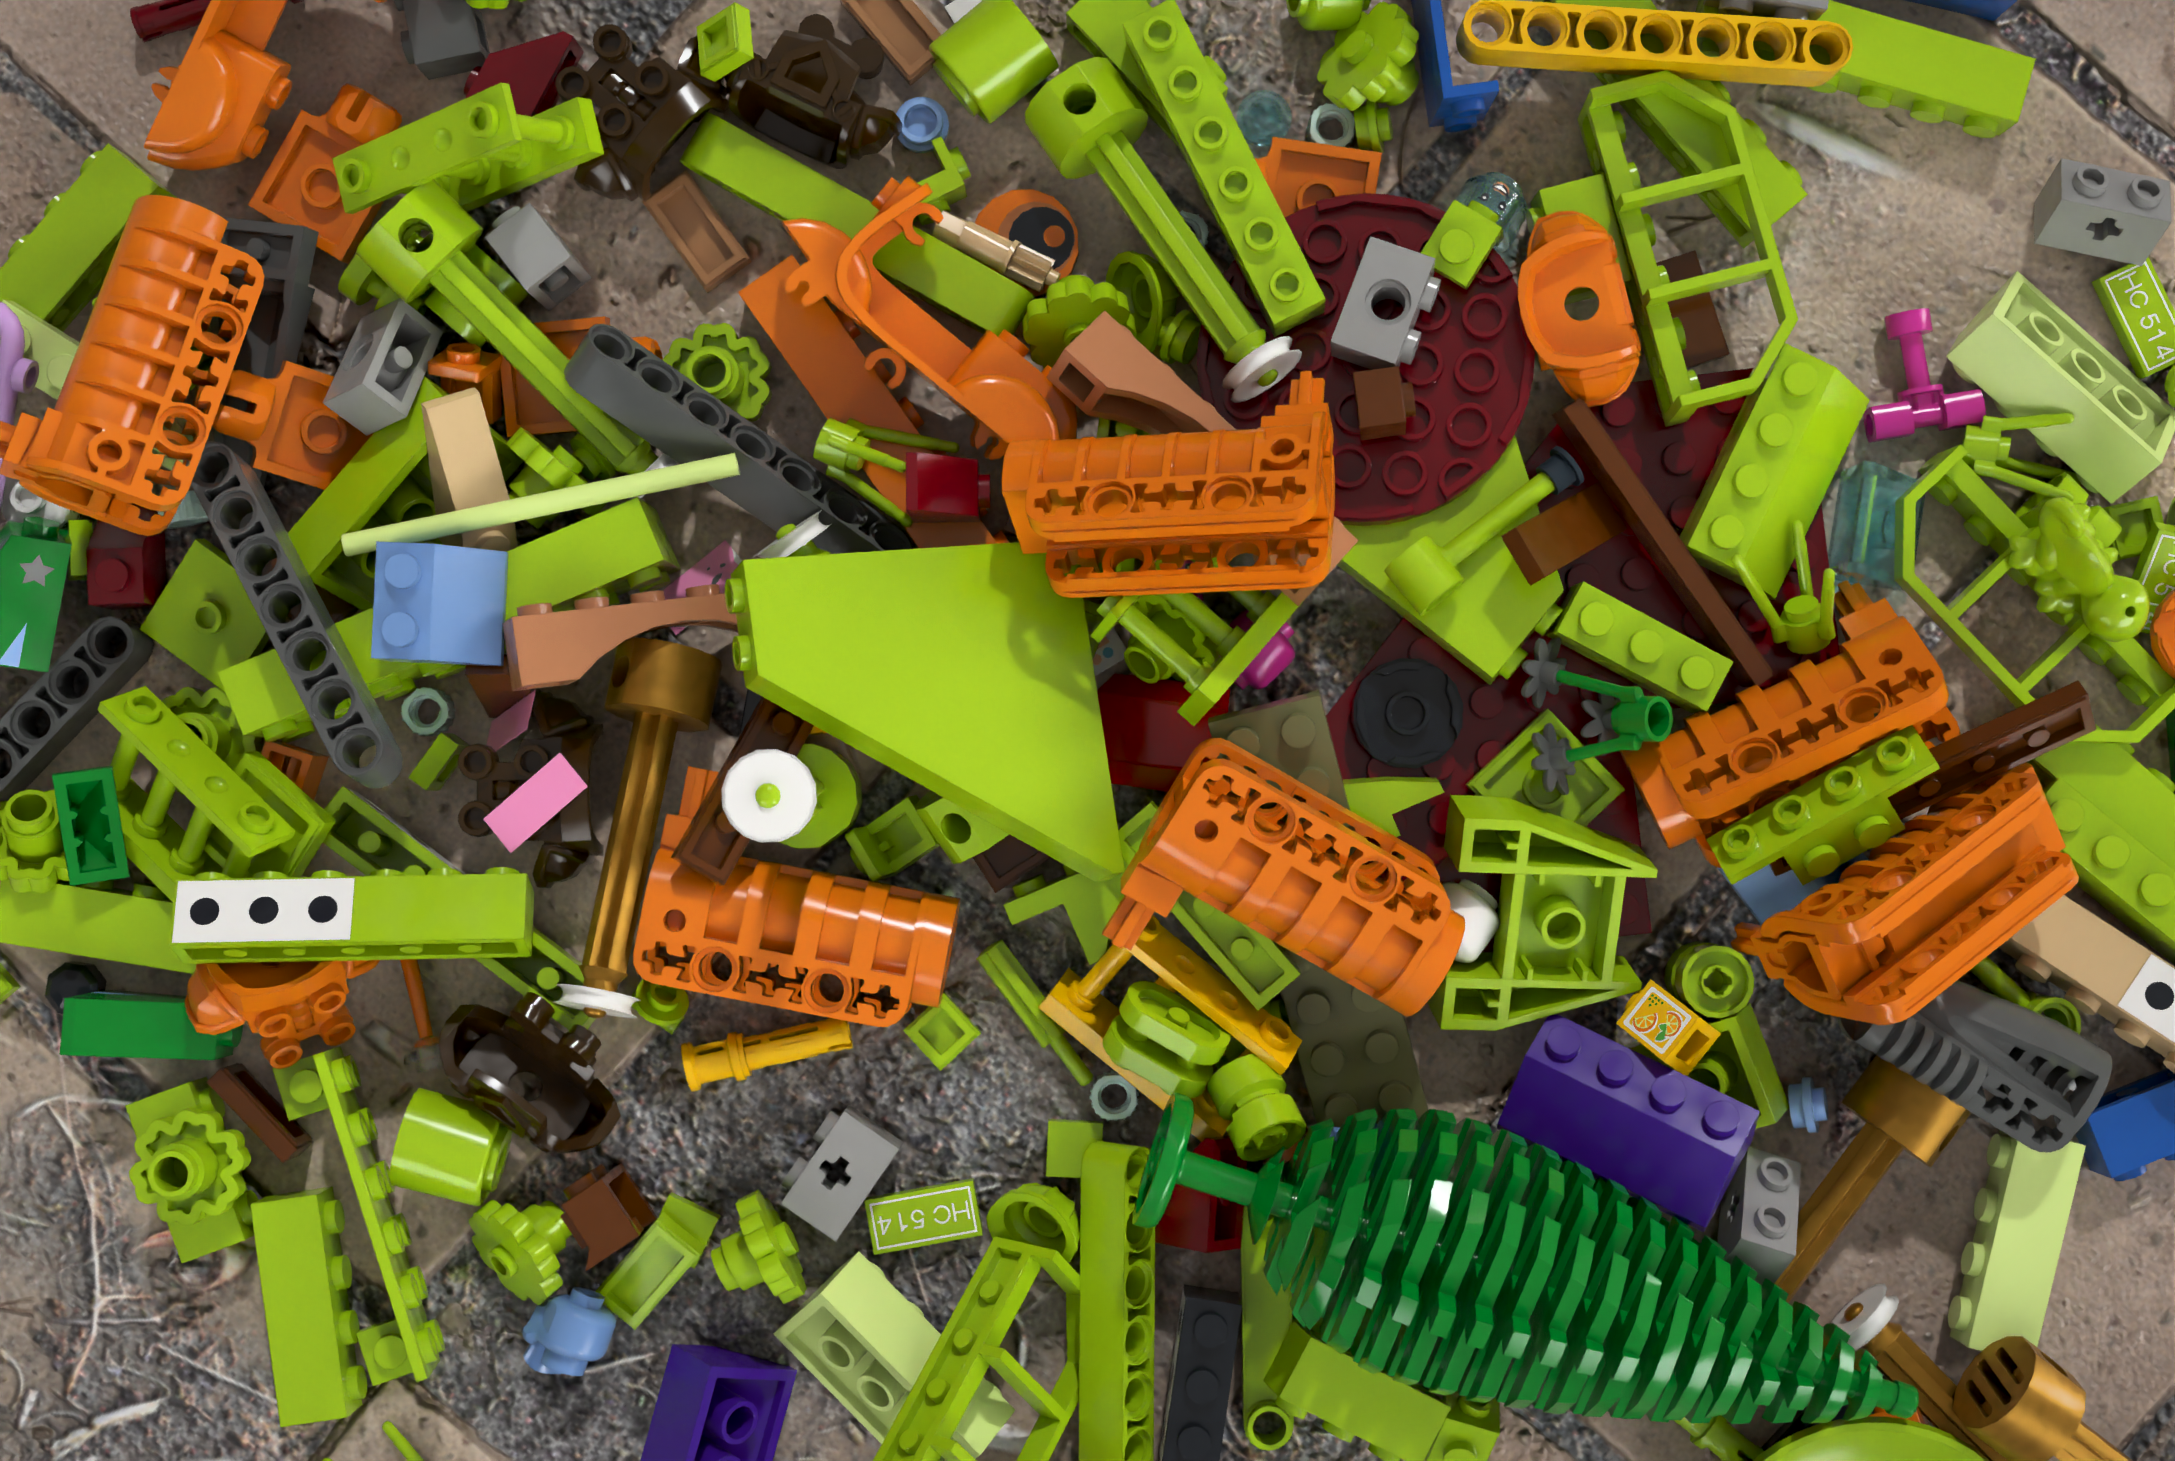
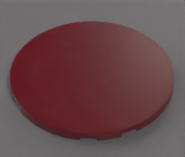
M1363 193L1316 201L1315 205L1285 217L1325 297V312L1276 337L1273 336L1236 260L1234 259L1228 269L1222 273L1260 328L1266 330L1265 343L1279 337L1290 336L1293 340L1289 349H1299L1302 352L1301 359L1296 366L1270 389L1247 401L1233 402L1231 398L1234 389H1224L1222 383L1225 376L1236 364L1224 360V354L1203 324L1200 327L1198 337L1197 373L1201 398L1213 405L1217 412L1236 430L1257 429L1261 427L1262 416H1275L1276 405H1289L1291 380L1300 379V372L1312 371L1313 378H1324V403H1328L1334 433L1332 450L1335 466L1334 517L1339 519L1343 525H1386L1410 520L1447 505L1467 492L1492 469L1513 440L1528 404L1534 376L1535 349L1527 336L1521 318L1518 287L1512 277V272L1493 248L1467 290L1434 271L1433 277L1441 279L1436 300L1431 312L1420 310L1414 330L1420 331L1422 334L1411 364L1401 362L1399 366L1401 383L1412 382L1416 416L1406 417V435L1360 440L1353 372L1371 369L1331 356L1330 341L1370 236L1421 253L1446 213L1430 204L1389 194ZM1385 299L1379 301L1372 311L1381 319L1392 320L1400 316L1404 309L1399 302Z

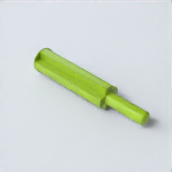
M1003 939L989 945L978 955L976 960L1040 1046L1045 1048L1050 1044L1080 1086L1089 1084L1093 1080L1094 1075L1063 1035L1066 1031L1038 1008L1045 998L1043 993Z

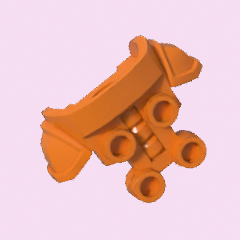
M1558 211L1538 218L1528 241L1527 259L1521 264L1518 279L1520 314L1527 336L1537 352L1541 372L1552 369L1564 390L1573 400L1583 399L1588 407L1604 405L1619 398L1629 387L1639 365L1638 357L1641 356V345L1637 331L1632 327L1634 326V320L1620 264L1616 263L1615 258L1618 255L1612 235L1608 234L1602 225L1583 213ZM1577 288L1592 290L1599 300V307L1595 315L1584 321L1571 318L1564 306L1567 295Z
M380 960L196 964V970L188 980L185 998L186 1013L197 1033L209 1035L227 1032L243 1025L247 1021L252 1033L259 1032L263 1036L260 1040V1049L270 1065L276 1069L287 1068L295 1064L303 1054L300 1041L318 1034L325 1044L337 1046L353 1037L356 1027L348 1008L344 1005L346 994L349 993L346 979L355 978L372 970Z

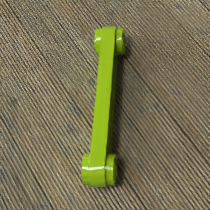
M1244 1206L1240 1249L1242 1421L1245 1435L1250 1443L1259 1449L1271 1451L1279 1449L1288 1442L1294 1427V1416L1274 1403L1277 1395L1263 1381L1292 1326L1290 1306L1292 1292L1290 1291L1291 1282L1285 1292L1281 1285L1276 1296L1263 1272L1266 1264L1264 1253L1267 1236L1275 1215L1270 1214L1260 1239L1256 1245H1253L1247 1206ZM1264 1412H1275L1283 1418L1281 1426L1274 1433L1262 1434L1253 1428L1257 1416Z

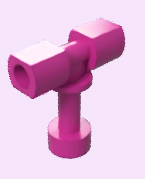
M1929 308L1908 310L1886 316L1884 321L1888 340H1900L1908 390L1897 393V403L1873 406L1865 410L1863 418L1868 442L1872 443L1907 437L1914 434L1916 428L1934 425L1938 426L1939 431L1963 428L1966 425L1975 426L1981 424L1983 416H1986L1985 402L1981 389L1944 395L1942 384H1930L1922 335L1933 331Z

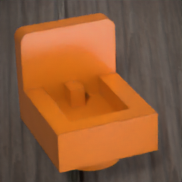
M453 343L428 361V374L441 377V388L453 394L475 387L480 393L488 423L493 424L502 417L501 355L483 352L478 345L472 343Z

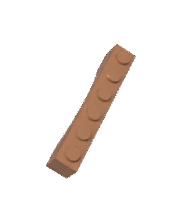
M1106 311L1098 316L1063 350L1046 377L1088 416L1114 420L1143 430L1151 435L1169 434L1170 432H1208L1218 429L1236 430L1217 412L1213 405L1197 395L1175 374L1171 367L1154 356L1134 337L1129 329L1119 324ZM1334 517L1329 573L1358 542V539L1336 517ZM1253 554L1254 562L1256 563L1259 557ZM1270 555L1271 565H1277L1275 559L1278 558L1277 555ZM1299 555V560L1295 564L1305 566L1310 555ZM1320 583L1307 588L1280 590L1299 606Z
M718 584L685 589V598L665 600L664 591L657 590L630 595L631 604L609 606L608 597H593L574 601L575 610L553 612L552 603H538L517 607L518 616L511 617L503 623L512 691L569 685L579 680L599 658L620 643L643 633L670 627L706 626L738 633L736 614H729L725 602V593H720Z

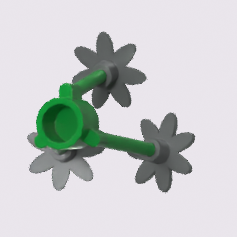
M1556 637L1546 644L1545 640L1539 638L1534 646L1535 660H1526L1522 663L1523 671L1530 676L1522 686L1521 695L1526 698L1532 695L1533 705L1536 708H1541L1546 691L1556 695L1559 692V686L1564 683L1597 692L1599 703L1588 699L1581 702V707L1585 713L1594 718L1583 726L1581 736L1589 738L1598 735L1597 743L1572 749L1567 738L1557 741L1556 733L1551 723L1544 726L1542 735L1539 732L1532 734L1533 746L1540 755L1532 759L1531 766L1536 770H1544L1542 783L1546 792H1552L1556 788L1560 794L1567 795L1569 793L1565 775H1574L1576 773L1575 761L1599 755L1605 756L1608 753L1620 750H1639L1643 742H1661L1668 737L1673 725V714L1669 702L1664 697L1644 696L1639 686H1620L1568 672L1565 669L1567 660L1565 658H1557L1561 639Z

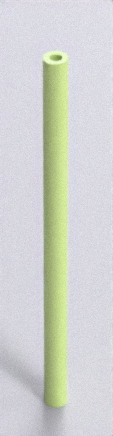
M731 453L341 535L344 553L349 557L376 551V541L416 543L740 475L736 454Z

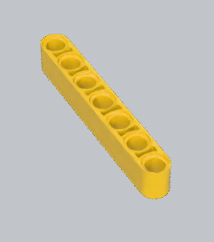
M1480 0L1474 3L1465 13L1456 35V46L1460 55L1469 63L1477 65L1636 76L1668 70L1682 79L1816 87L1828 82L1845 66L1851 58L1853 51L1852 38L1848 31L1840 24L1830 21L1517 0ZM1480 22L1491 25L1495 29L1498 39L1493 42L1480 41L1474 36L1471 25ZM1533 26L1544 27L1550 32L1553 44L1548 46L1537 45L1530 39L1527 29ZM1586 30L1600 31L1608 40L1609 48L1602 50L1592 48L1587 44L1584 32ZM1649 33L1657 36L1663 43L1664 52L1655 54L1646 50L1641 43L1640 35ZM1706 37L1713 40L1719 48V57L1704 55L1699 50L1696 39ZM1753 41H1762L1770 45L1774 51L1775 60L1766 61L1758 57L1753 48ZM1815 44L1826 49L1830 55V64L1824 65L1815 61L1810 54L1809 46Z

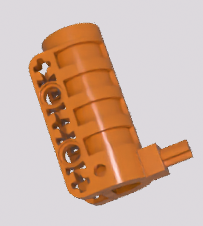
M1848 580L1842 581L1838 584L1839 591L1834 593V606L1842 616L1839 619V623L1846 641L1839 645V655L1817 665H1814L1808 659L1787 669L1788 679L1763 691L1758 685H1753L1736 693L1737 703L1712 715H1709L1708 712L1698 711L1683 719L1686 727L1668 735L1661 742H1643L1639 750H1620L1635 786L1669 850L1691 839H1695L1704 858L1711 865L1722 868L1709 846L1707 838L1892 733L1913 725L1928 749L1935 747L1932 742L1928 741L1931 738L1937 737L1939 741L1946 742L1961 735L1957 721L1946 706L1949 692L1940 666L1905 617L1897 616L1886 598L1873 603L1859 582L1851 585Z
M1209 738L1200 742L1193 750L1153 816L1140 843L1139 850L1121 877V893L1124 894V897L1102 931V935L1111 939L1112 944L1121 949L1125 947L1131 951L1154 912L1166 918L1184 890L1400 1014L1410 1017L1430 1000L1447 975L1463 939L1465 918L1451 910L1450 900L1443 885L1440 883L1438 871L1432 859L1425 853L1234 743L1222 738ZM1220 753L1227 756L1226 759L1216 758L1219 756ZM1205 757L1212 759L1205 763L1202 761ZM1244 766H1248L1252 770L1248 771L1244 768ZM1265 780L1276 782L1282 791L1268 784ZM1251 788L1256 790L1249 798ZM1296 794L1301 798L1296 800L1293 796ZM1265 803H1277L1276 806L1268 809L1259 808ZM1288 813L1286 823L1281 821L1280 819ZM1343 823H1347V824H1349L1350 826H1349V827H1345V826L1343 825ZM1365 837L1375 839L1380 844V847L1369 842ZM1352 846L1357 848V850H1355L1354 853L1350 857H1348L1350 853V848ZM1393 851H1396V852H1398L1399 854H1397L1396 856H1394V855H1392V852H1393ZM1368 861H1374V862L1369 863V864H1367V865H1362V864H1364V863H1366V862H1368ZM1386 870L1385 878H1380L1379 876ZM1402 876L1407 877V879H1405L1404 882L1402 880Z
M688 766L678 815L666 814L660 849L656 853L645 891L633 952V965L636 972L645 981L657 985L875 1027H889L896 1024L912 1008L913 1003L935 1008L940 1007L956 934L960 898L744 856L739 858L725 885L719 886L671 858L719 773L717 771ZM666 946L668 954L678 957H687L688 952L694 954L691 961H680L676 965H668V958L660 956V949ZM717 952L724 954L731 962L732 973L728 980L720 978L713 969V959ZM778 965V973L782 977L797 979L799 978V973L806 974L803 983L791 981L787 982L785 986L775 988L776 980L769 976L757 975L756 981L749 980L752 971L765 972L769 968ZM824 974L835 975L841 980L844 994L840 1001L828 999L822 993L820 981ZM861 979L864 980V984L862 985V987H861ZM886 985L891 987V996L899 999V1002L895 1003L893 1008H890L888 1011L883 1009V1000L877 997L865 996L864 1002H857V1006L854 1004L860 992L875 994Z

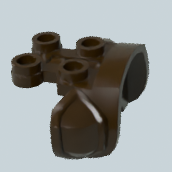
M813 14L805 17L800 23L798 33L789 30L783 31L766 59L753 52V59L724 76L726 90L730 95L728 105L741 121L761 134L835 169L847 167L851 158L859 160L863 155L879 153L888 144L893 135L898 137L902 131V122L894 111L866 105L862 98L854 91L858 77L861 79H872L881 72L884 62L881 46L875 40L868 38L856 40L851 45L835 38L832 22L824 15Z
M607 24L598 28L593 36L594 51L599 59L587 72L576 66L566 67L556 77L557 93L564 102L575 97L591 99L592 103L600 109L597 125L601 140L608 145V148H603L604 155L578 165L574 180L581 189L585 191L592 190L611 200L627 198L630 201H634L640 197L646 202L651 196L650 176L656 171L655 165L694 122L698 123L710 109L725 113L729 108V101L726 99L728 93L724 85V77L714 82L700 75L697 36L688 40L679 60L677 70L660 56L651 61H646L637 67L629 60L633 49L632 42L626 32L616 25Z
M551 692L536 693L532 708L544 739H522L513 762H500L498 753L491 746L479 743L466 747L460 753L458 767L464 776L477 781V800L468 802L461 808L458 814V823L460 828L468 835L475 837L491 835L493 831L483 819L557 754L561 753L588 787L526 840L544 841L532 875L538 888H551L554 883L564 882L576 877L586 865L594 862L595 856H603L604 845L598 841L593 833L589 793L593 746L598 738L603 735V724H595L593 717L586 715L576 703L567 699L556 698Z
M527 992L510 1011V1017L479 1004L460 1005L446 1020L440 1032L438 1043L446 1077H449L450 1086L468 1099L472 1098L475 1106L521 1138L527 1136L534 1146L545 1153H570L587 1150L598 1146L609 1136L621 1115L616 1100L598 1078L594 1079L593 1077L595 1070L592 1067L596 1063V1052L602 1045L596 1035L578 1024L573 1025L569 1032H562L549 1022L555 1013L553 1007L545 999L533 992ZM529 1072L540 1079L542 1092L535 1100L528 1102L513 1089L509 1088L510 1080L518 1073Z

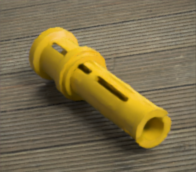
M827 1018L821 1021L804 1023L744 1037L743 1033L738 1034L735 1031L728 1033L725 1040L693 1046L691 1042L682 1043L681 1055L688 1086L691 1092L701 1090L702 1084L731 1077H735L737 1081L747 1080L748 1076H752L753 1070L767 1066L797 1061L833 1051L852 1049L853 1041L848 1021Z

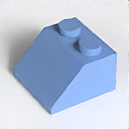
M376 541L371 658L389 662L503 666L505 640L503 623L506 618L508 552L441 544Z

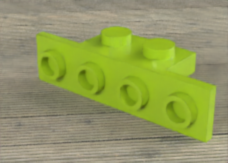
M1913 725L1903 730L1892 733L1706 840L1732 885L1784 856L1804 886L1818 877L1832 873L1838 866L1868 849L1884 844L1890 837L1906 829L1888 797L1940 769V766Z

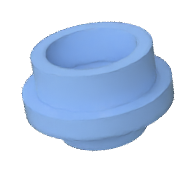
M915 97L906 101L898 109L896 115L902 122V131L897 138L908 150L916 153L933 151L931 140L940 136L944 141L947 138L949 131L948 116L944 108L937 101L927 97Z
M1803 1077L1802 1083L1789 1084L1788 1098L1793 1128H1807L1808 1133H1818L1819 1121H1828L1829 1118L1825 1088H1815L1812 1077Z

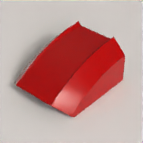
M1113 674L1097 690L1111 783L1168 792L1193 750L1200 742L1212 738L1208 718L1228 713L1230 689H1227L1214 706L1193 726L1177 712L1191 696L1183 688L1186 682L1159 679L1156 683H1146L1134 675ZM1205 757L1202 761L1205 763L1212 759Z

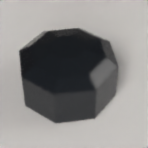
M76 961L65 962L48 975L45 997L57 1013L63 1014L64 999L66 997L105 990L107 981L94 964Z

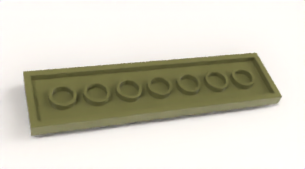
M1319 690L1208 718L1212 738H1222L1234 743L1350 810ZM1220 753L1217 758L1226 759L1227 756ZM1244 766L1246 770H1252L1250 767ZM1265 780L1268 784L1282 791L1276 782ZM1251 788L1249 798L1256 790ZM1296 794L1293 796L1296 800L1301 798ZM1265 803L1259 808L1268 809L1276 806L1277 803ZM1288 813L1280 820L1286 823ZM1343 823V825H1344L1345 827H1349V826H1350V825L1347 824V823ZM1352 846L1350 848V853L1348 857H1350L1354 853V851L1357 850V848ZM1279 945L1301 970V974L1281 991L1291 1030L1303 1040L1297 1053L1316 1123L1331 1118L1334 1127H1341L1348 1116L1374 1108L1378 1115L1376 1124L1379 1123L1390 1109H1415L1417 1117H1421L1423 1113L1428 1111L1404 1015Z

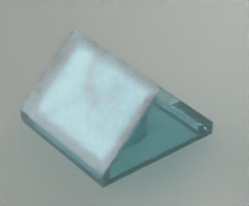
M1863 461L1841 471L1828 553L1829 568L1834 570L1836 581L1848 580L1849 583L1859 582L1861 585L1904 591L1894 580L1895 501L1917 479L1876 462ZM1925 494L1916 502L1915 560Z

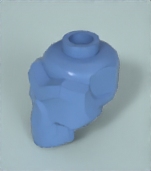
M573 1287L570 1295H556L548 1298L541 1305H537L530 1320L522 1329L524 1340L530 1343L523 1354L525 1362L530 1368L543 1374L583 1376L588 1361H597L606 1354L616 1326L614 1314L603 1306L605 1297L586 1288Z

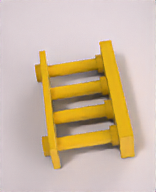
M1154 915L1149 920L1131 951L1125 947L1121 949L1112 944L1083 979L1068 968L1038 1007L1163 1111L1171 1096L1166 1094L1159 1086L1131 1070L1117 1066L1103 1047V1038L1112 1020L1120 1015V1011L1100 992L1133 955L1159 976L1154 983L1173 993L1178 991L1244 1045L1246 1049L1238 1058L1248 1054H1255L1281 1076L1287 1070L1303 1041L1292 1032L1282 1019L1272 1016L1263 1008L1257 1011L1232 982L1164 928ZM1206 1085L1200 1096L1190 1098L1194 1104L1191 1134L1201 1142L1205 1138L1223 1137L1226 1128L1231 1123L1230 1120H1224L1218 1114Z

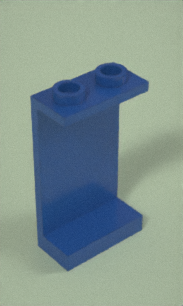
M1411 0L1414 26L1419 32L1417 47L1429 127L1444 125L1446 132H1460L1472 129L1477 126V121L1484 119L1499 93L1498 80L1453 86L1441 0Z

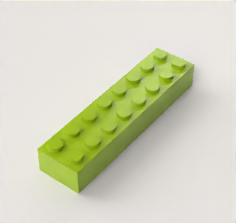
M636 497L507 551L508 575L505 621L511 617L518 616L517 607L552 603L553 612L575 610L574 601L593 597H608L609 606L620 604L619 595L631 590L638 589L639 592L655 591L670 584L669 574L681 570V567L657 510L639 497ZM373 608L334 623L373 698L384 696L385 701L393 700L415 691L417 687L414 681L420 678L435 675L436 679H443L466 669V665L389 662L371 658ZM504 640V654H505V653H507V652H506V645H505V640ZM276 649L217 672L243 736L264 737L266 742L282 739L283 743H289L315 732L313 721ZM326 650L318 653L313 658L310 664V671L317 669L323 664L326 658ZM351 698L345 699L338 704L335 710V719L341 718L348 712L351 706Z

